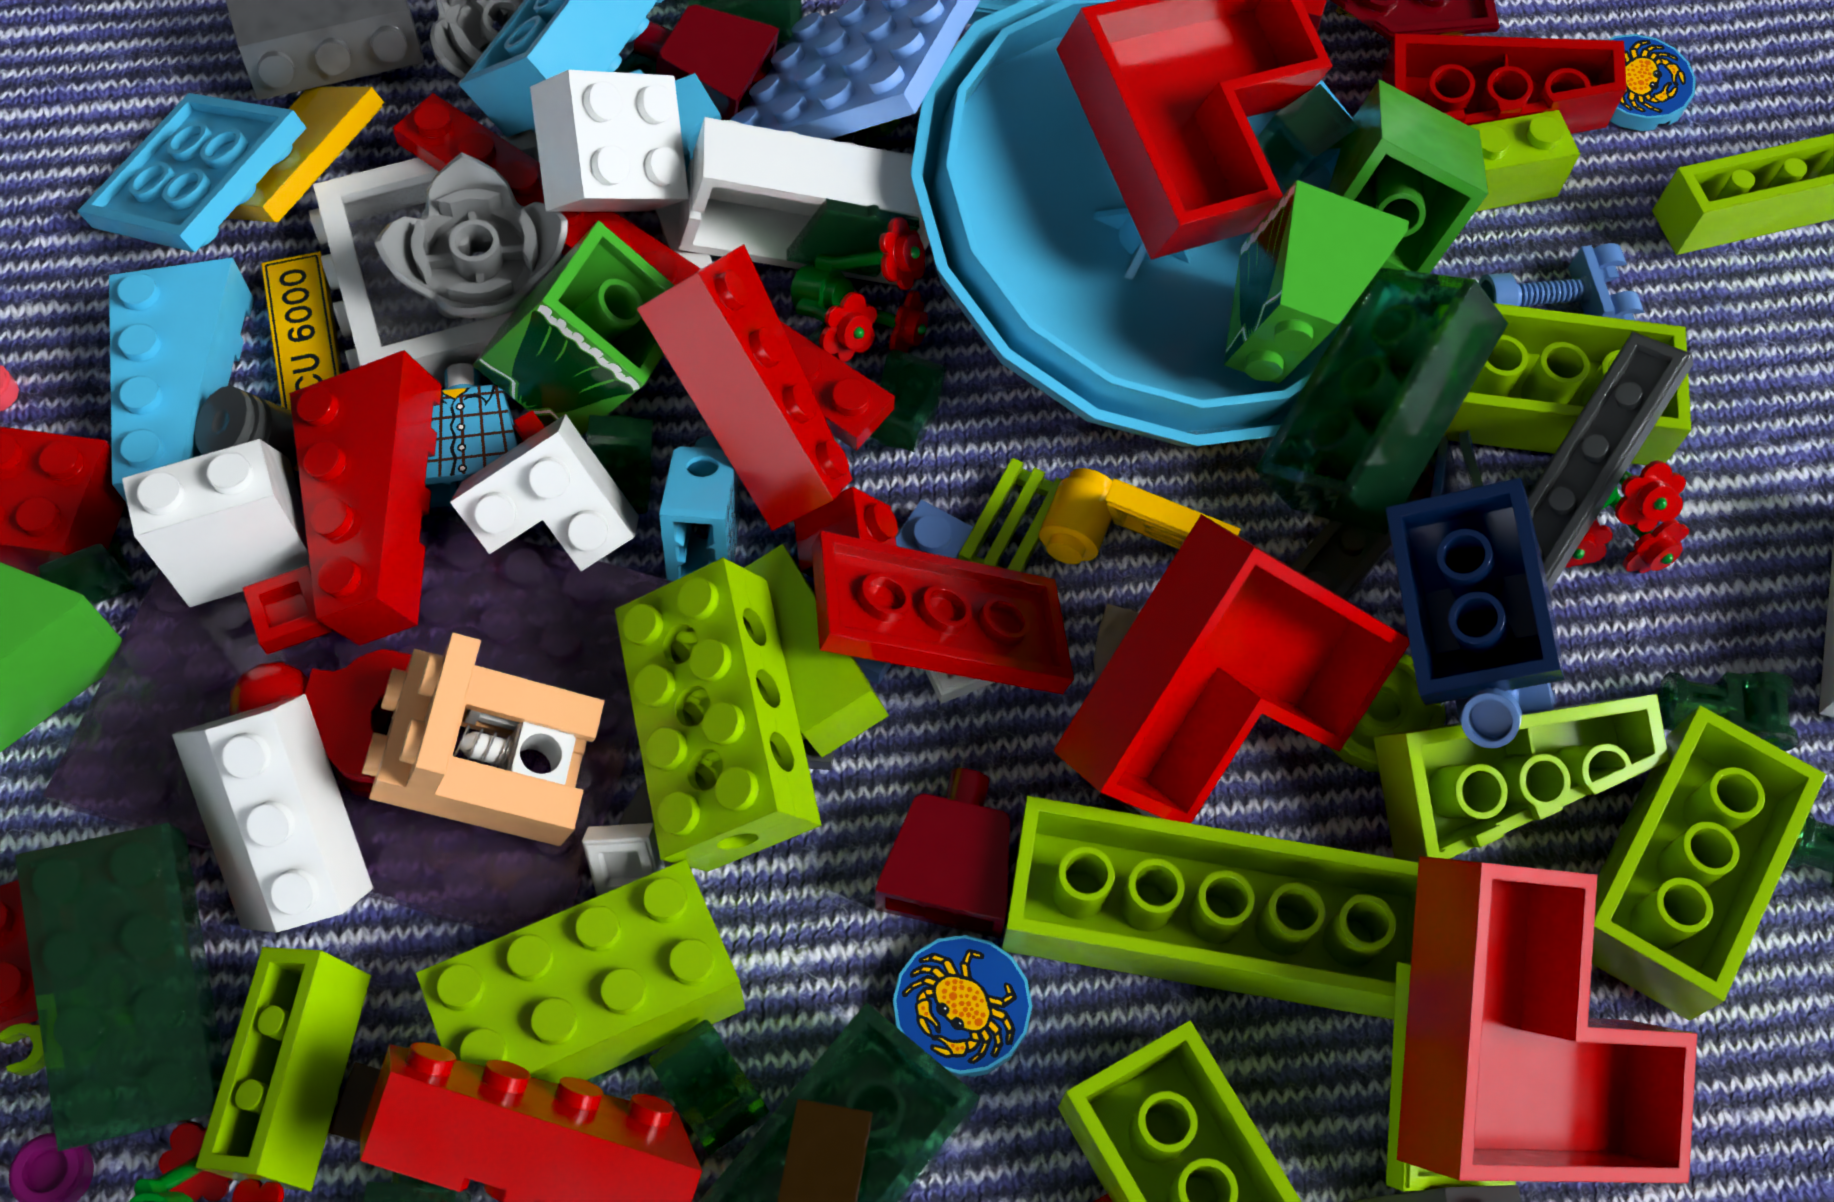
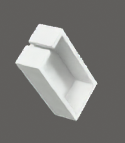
M704 117L693 151V159L690 160L686 172L689 199L680 202L678 250L723 257L744 244L752 262L800 269L805 265L815 266V259L818 254L837 257L881 250L879 245L880 236L882 233L888 232L889 222L896 217L904 218L910 230H916L919 233L924 250H926L929 240L910 175L913 154L865 147L851 142H838L800 135L792 131H779L746 125L732 120ZM881 264L839 270L845 277L897 285V282H889L885 279L881 270Z

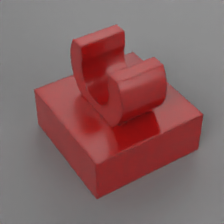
M308 565L242 588L259 645L267 655L332 632L331 628L316 619L311 571Z

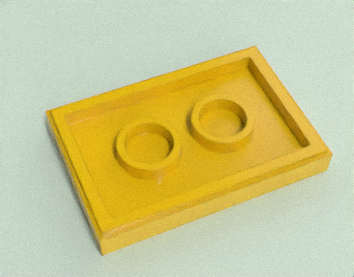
M315 87L305 90L289 109L294 110L307 128L292 144L291 153L283 161L273 165L256 184V191L252 197L243 204L236 206L226 219L278 223L383 107L384 101L373 87Z
M1115 478L1105 498L1114 524L1176 549H1180L1201 514L1238 536L1241 530L1238 527Z

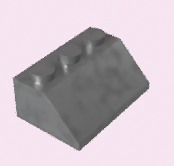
M226 0L237 45L257 100L425 63L408 0Z

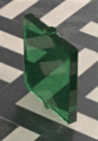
M826 198L786 250L787 261L815 266V259L818 254L837 257L881 250L879 245L880 236L882 233L888 232V225L891 219L902 217L907 221L910 230L918 231L920 228L919 217L881 210L878 205L866 207ZM881 264L839 271L877 277L882 270Z

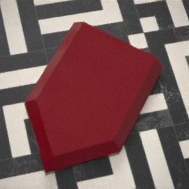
M1331 0L1388 41L1393 40L1395 33L1467 35L1497 32L1500 28L1494 0Z

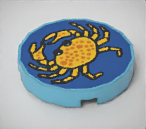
M1629 34L1614 36L1608 39L1624 41L1627 87L1610 122L1623 128L1649 131L1655 130L1658 124L1669 122L1668 125L1678 121L1695 95L1696 77L1690 63L1676 48L1657 38Z
M968 935L939 938L915 952L899 973L892 1002L896 1033L910 1056L933 1073L949 1077L951 1075L958 1077L987 1075L1008 1062L1025 1039L1032 1011L1028 980L1014 958L993 942Z

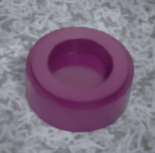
M61 1133L39 1135L28 1141L17 1152L9 1170L11 1192L19 1202H77L87 1191L92 1181L94 1172L92 1155L82 1142Z

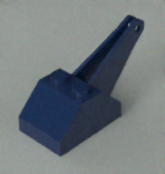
M1469 430L1459 432V440L1471 489L1459 491L1449 438L1447 435L1438 437V452L1431 497L1385 507L1419 697L1426 706L1470 698L1477 691L1486 688H1499L1508 691L1565 680L1558 632L1546 574L1522 479L1516 478L1483 485Z

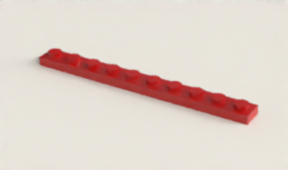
M434 93L428 96L392 128L397 144L439 172L451 160L463 152L494 168L508 182L516 201L521 206L525 207L533 202L545 204L540 163ZM561 212L569 224L567 239L561 252L564 256L599 220L673 285L701 270V268L615 212ZM781 322L832 435L857 451L894 410L895 396Z

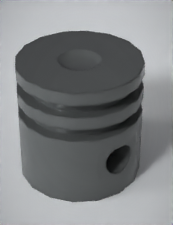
M231 385L219 388L203 404L196 420L194 433L196 446L202 455L261 439L288 457L292 468L298 463L291 410Z

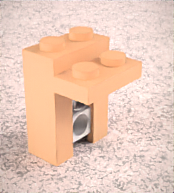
M452 633L443 655L414 649L406 670L392 668L381 708L394 712L387 735L374 732L367 752L362 774L375 777L369 799L561 846L575 829L584 791L575 788L587 741L593 742L596 739L605 700L477 666L475 661L481 640L461 634ZM460 726L466 727L460 744L453 755ZM469 729L478 730L480 732L474 731L469 733ZM459 749L462 751L464 759L455 757ZM533 749L543 753L550 762L551 772L539 774L530 771L523 764L520 752Z

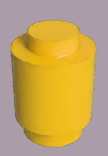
M1077 468L1071 471L1068 478L1060 481L1039 531L1041 542L1046 546L1047 552L1054 559L1074 565L1079 564L1081 561L1093 560L1097 557L1112 519L1105 502L1112 484V480L1109 477L1092 469Z

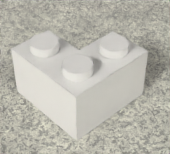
M566 414L462 481L450 501L489 554L543 520L580 571H583L633 539L639 515Z

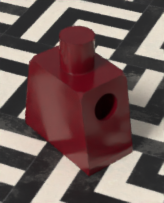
M695 4L687 7L673 30L649 21L648 27L634 41V52L657 61L656 75L674 76L675 80L695 73L719 111L721 120H730L750 101V89L758 81L765 78L773 66L771 58L776 52L779 28Z
M955 768L951 771L945 798L925 793L916 794L877 881L875 910L994 938H1001L1007 913L1010 815L1001 810L984 807L990 778L987 775L973 769Z

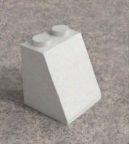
M261 439L122 478L134 537L189 607L243 592V587L306 565L310 568L304 512L291 462L288 457Z

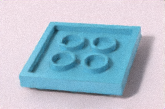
M188 93L77 212L92 228L195 253L199 248L207 245L216 237L219 232V225L236 206L243 204L252 197L256 191V184L273 165L283 161L291 153L292 144L307 127L294 110Z

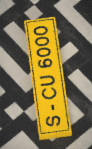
M320 251L261 263L281 406L291 410L289 393L343 373L330 288L322 265V254ZM298 463L294 467L295 471H299Z

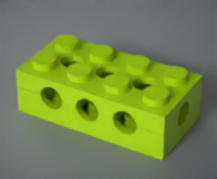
M723 557L616 608L615 615L660 860L676 864L686 859L689 867L709 872L822 826L767 580Z

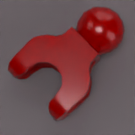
M380 649L360 656L347 667L336 671L312 668L310 677L301 670L284 662L260 663L241 674L231 689L229 715L232 716L306 694L328 760L333 765L338 779L353 794L369 797L375 777L362 774L373 733H381L394 712L381 708L392 668L405 671L412 654Z

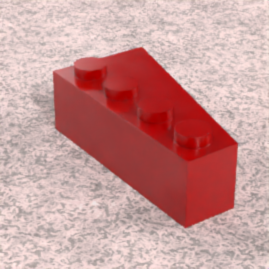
M1395 33L1382 72V81L1468 126L1560 110L1570 133L1574 134L1606 128L1627 89L1624 41Z
M744 244L636 308L772 531L833 501L852 481L853 478L849 471L847 457L832 435Z
M405 350L289 393L316 619L358 646L418 625L426 548L419 540L422 517L429 514L431 491L425 487L428 457L435 456L437 432L431 428L433 406L440 405L442 385Z
M416 1042L411 1044L410 1049L389 1045L360 1130V1161L457 1192L467 1189L470 1180L483 1183L486 1193L499 1202H692L702 1169L678 1112L674 1111V1107L667 1101L647 1094H634L631 1100L605 1095L599 1086L575 1077H563L560 1079L559 1084L532 1078L529 1071L525 1068L503 1060H489L485 1066L456 1060L453 1052L431 1043Z

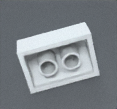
M306 694L172 734L241 929L277 933L341 915L373 889Z

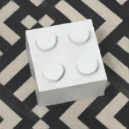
M566 70L530 86L546 212H649L689 199L674 76Z

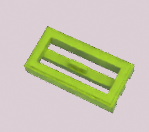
M1012 458L962 547L958 559L1000 567L997 565L1033 498L1038 493L1046 498L1007 568L1023 572L1040 541L1039 531L1062 479L1056 477L1054 482L1045 479L1044 471L1034 467L1033 471L1029 472L1023 469V462ZM1015 485L1022 486L1023 489L985 559L978 557L977 555Z

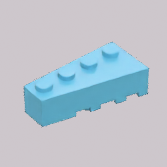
M233 257L109 275L112 485L126 504L127 500L122 478L202 455L196 446L194 434L197 417L209 396L219 388L228 386L234 361L239 362L244 340L240 334L245 316L250 317L254 297Z

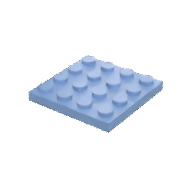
M850 0L831 14L821 17L818 12L811 13L794 24L791 29L793 35L785 47L776 52L771 58L773 66L765 78L758 81L750 89V101L730 120L741 124L779 131H792L800 135L828 140L913 115L917 112L980 0Z

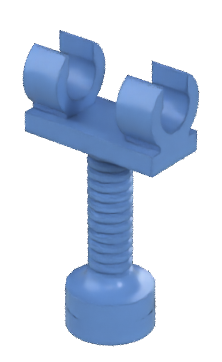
M1615 243L1603 244L1595 248L1592 245L1581 246L1568 267L1572 279L1517 284L1511 273H1496L1483 275L1477 286V301L1530 306L1580 301L1583 312L1586 315L1635 320L1633 314L1645 313L1639 295L1636 292L1622 291L1611 296L1609 295L1605 283L1620 277L1616 266L1627 265L1620 245Z
M1550 683L1508 691L1499 688H1486L1477 691L1470 698L1455 700L1459 722L1465 735L1478 746L1499 748L1514 739L1522 722V714L1554 709L1556 693L1555 690L1551 689Z

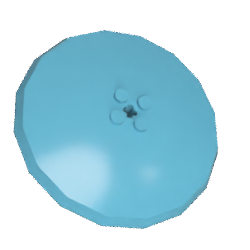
M1020 0L974 21L949 54L922 101L910 175L940 282L1001 364L1087 422L1181 447L1291 435L1364 388L1403 316L1404 281L1379 269L1340 324L1280 384L1271 381L1253 379L1245 372L1224 365L1240 249L1252 232L1150 259L1056 50L1081 8L1115 0ZM1321 79L1300 104L1247 117L1283 195L1296 180L1328 191L1346 129L1353 119Z

